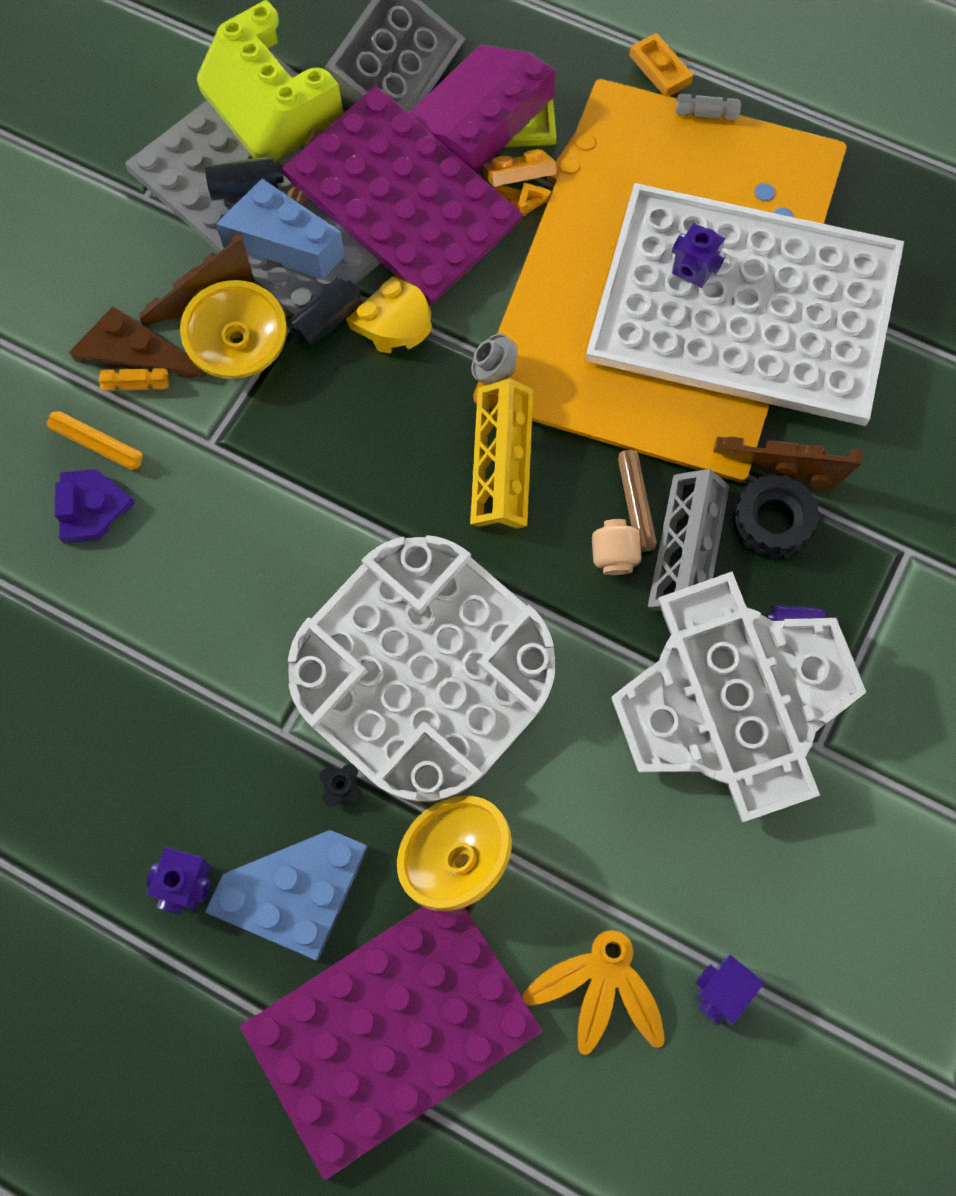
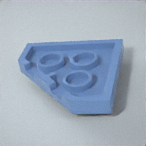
M332 830L316 835L224 873L205 913L315 961H319L368 847Z

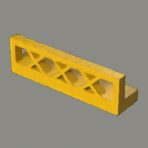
M511 378L478 388L470 524L476 527L499 522L516 529L527 527L533 389ZM499 394L498 403L493 411L490 412V396ZM495 426L497 428L496 438L489 446L487 444L488 435ZM493 460L495 462V471L487 480L486 469ZM491 495L493 497L492 513L484 514V504Z

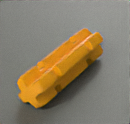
M164 368L153 369V372H149L148 369H121L119 373H116L115 370H102L99 375V385L103 391H116V387H119L121 391L149 390V386H153L154 390L167 389L170 382L168 370Z

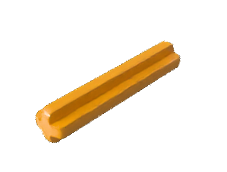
M61 411L50 413L46 423L50 430L129 470L138 469L141 466L143 454L140 451Z

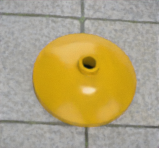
M229 280L203 289L189 302L181 319L180 335L187 355L198 368L216 377L239 379L257 374L275 361L285 344L287 324L280 303L268 290L251 282ZM235 338H243L240 343H232Z
M476 796L450 797L429 807L411 824L403 837L398 851L397 872L405 892L419 905L435 911L458 910L481 899L497 884L510 859L512 837L507 820L495 805Z

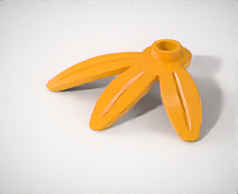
M609 930L601 933L593 942L592 953L570 958L551 967L541 974L523 994L522 998L526 1005L542 1004L570 993L588 979L592 980L583 1000L578 1024V1049L583 1055L591 1053L606 1029L613 1008L615 988H618L628 1015L643 1037L654 1048L662 1047L665 1042L659 1009L644 981L629 966L633 958V947L630 940L621 932ZM609 944L617 945L620 949V956L618 958L608 957L605 947Z

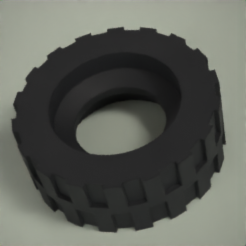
M770 474L768 477L761 476L754 483L750 482L746 486L734 510L733 528H736L738 540L743 542L744 547L748 551H753L759 557L764 556L775 560L776 558H789L792 554L796 555L801 552L803 547L807 546L818 526L817 522L820 519V512H818L819 504L817 499H814L813 492L806 488L803 482L798 479L794 480L790 478L791 476L787 475L777 476V474ZM770 501L782 502L792 510L794 523L785 532H770L763 528L758 520L759 508Z

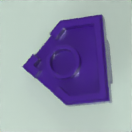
M97 469L60 472V482H55V517L59 521V539L62 543L100 540L110 530L109 526L122 513L126 514L135 504V501Z

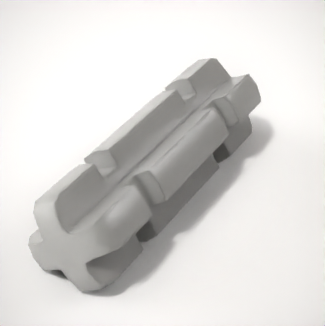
M680 94L677 97L675 110L678 115L689 116V112L694 113L693 116L720 119V115H724V119L736 120L740 114L741 101L739 99L727 98V102H725L720 97L696 95V99H692V95Z

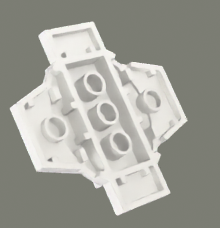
M733 572L659 597L658 602L671 634L663 649L660 660L611 697L638 773L701 772L707 777L728 785L741 822L820 796L805 758L812 747L815 733L866 693L837 619L812 618L771 621L762 616L761 612L746 608Z

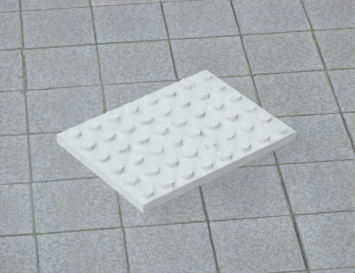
M634 183L585 361L866 426L871 416L904 241ZM693 223L704 228H710L717 234L725 237L722 253L726 254L725 260L718 273H712L703 288L672 274L675 254L672 253L673 245L680 233L687 234Z

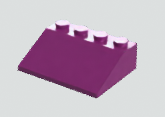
M480 45L409 114L478 174L483 169L482 164L489 163L555 97L556 69L529 52Z

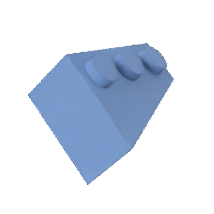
M261 179L216 223L223 248L232 242V236L241 233L246 252L252 254L254 259L264 261L265 258L282 263L284 268L319 279H324L345 257L341 232L264 179Z

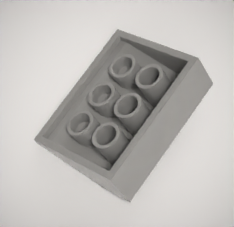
M371 0L324 69L339 84L343 106L351 108L377 85L407 113H410L429 95L466 38L421 0Z

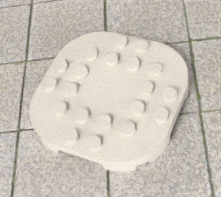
M426 535V537L406 539L403 536L385 542L369 552L362 559L363 564L312 619L308 617L301 625L289 651L288 685L292 699L303 718L378 787L391 795L408 801L435 802L457 796L476 784L537 716L549 696L554 681V644L549 630L540 615L529 604L528 606L525 605L473 560L471 554L454 542L436 536Z

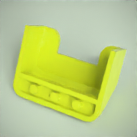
M264 0L219 26L198 72L197 82L202 95L253 158L273 156V160L276 161L306 144L309 132L312 129L316 128L319 131L327 129L343 115L339 84L328 71L322 68H310L291 78L268 50V48L278 43L276 28L279 24V18L274 7L268 0Z

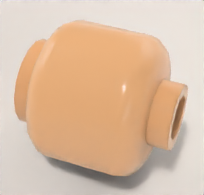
M611 519L604 521V527L597 529L592 534L593 562L596 567L603 569V574H629L633 572V567L641 562L639 531L634 527L626 526V520Z

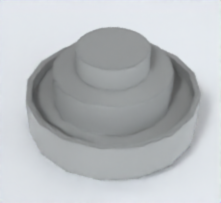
M500 333L482 342L475 351L471 366L474 378L484 385L509 378L516 368L517 344L505 334Z

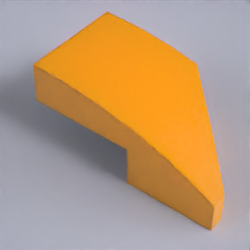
M524 183L522 191L504 185L493 187L516 207L523 216L546 203L551 194V190Z

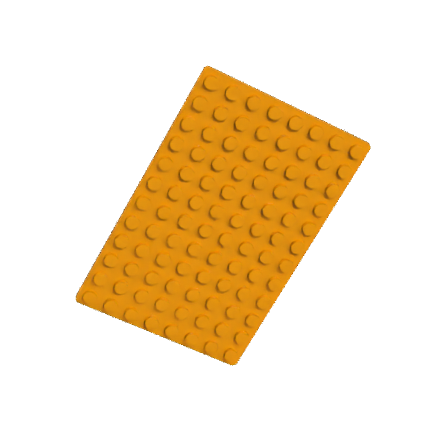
M598 79L594 83L566 157L576 158L580 163V168L573 174L560 171L498 330V333L505 334L517 344L516 368L509 378L533 389L532 421L628 450L633 449L638 453L695 470L711 469L719 477L739 483L745 482L752 464L713 452L715 440L718 436L744 438V445L757 447L770 404L585 361L634 183L771 213L777 208H787L792 212L794 218L824 224L846 151V144L838 140L739 115L736 120L724 119V115H720V119L693 116L694 113L689 112V116L678 115L675 110L677 98ZM583 133L591 134L595 138L594 147L590 150L579 149L576 146L578 135ZM762 183L770 184L775 189V195L771 200L762 201L755 196V188ZM479 381L473 394V400L476 404L478 388L486 386ZM499 394L490 396V409H494L497 405Z

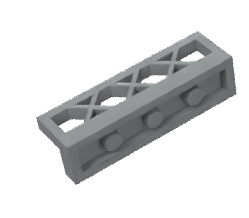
M711 469L673 475L648 602V608L654 612L662 611L658 598L663 596L664 589L673 580L676 582V592L713 579L730 485ZM695 484L694 492L683 501L684 485ZM688 514V524L677 534L675 532L677 523ZM681 546L683 549L682 557L671 567L669 565L670 556Z

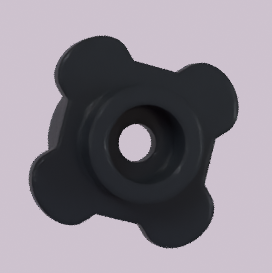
M346 764L340 769L324 768L320 772L319 779L324 783L325 789L322 799L326 805L335 806L337 803L356 802L360 799L362 792L357 787L356 776L358 775V769L356 766ZM342 781L344 783L343 788H338L337 783Z

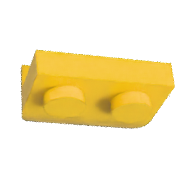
M392 276L383 283L371 297L346 319L351 330L372 340L377 350L383 353H392L393 347L402 345L411 349L422 342L432 329L430 321L432 312L422 291L418 287L395 276Z

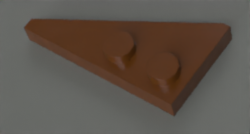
M241 233L232 236V242L215 255L212 252L204 259L200 266L193 267L173 283L174 289L160 300L156 297L148 303L146 308L139 312L141 324L144 326L183 316L189 302L199 292L213 284L229 280H241L256 284Z
M114 306L69 351L72 359L78 363H83L84 359L104 362L107 367L148 369L149 372H153V369L164 368L168 371L177 372L179 377L204 378L207 375L206 372L198 368L191 361L187 354Z
M719 436L716 438L713 448L715 453L775 472L777 476H791L790 478L809 483L814 489L830 491L836 488L861 465L864 452L859 449H851L848 457L829 455V452L825 450V446H807L798 443L767 440L766 448H757L744 445V438Z

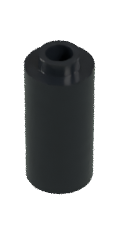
M273 156L205 166V175L212 201L245 196L261 179H264L278 190V183H284L281 162L274 163Z
M337 279L287 321V327L293 337L303 347L311 349L361 305L359 299L361 293L350 280L345 282L342 279Z

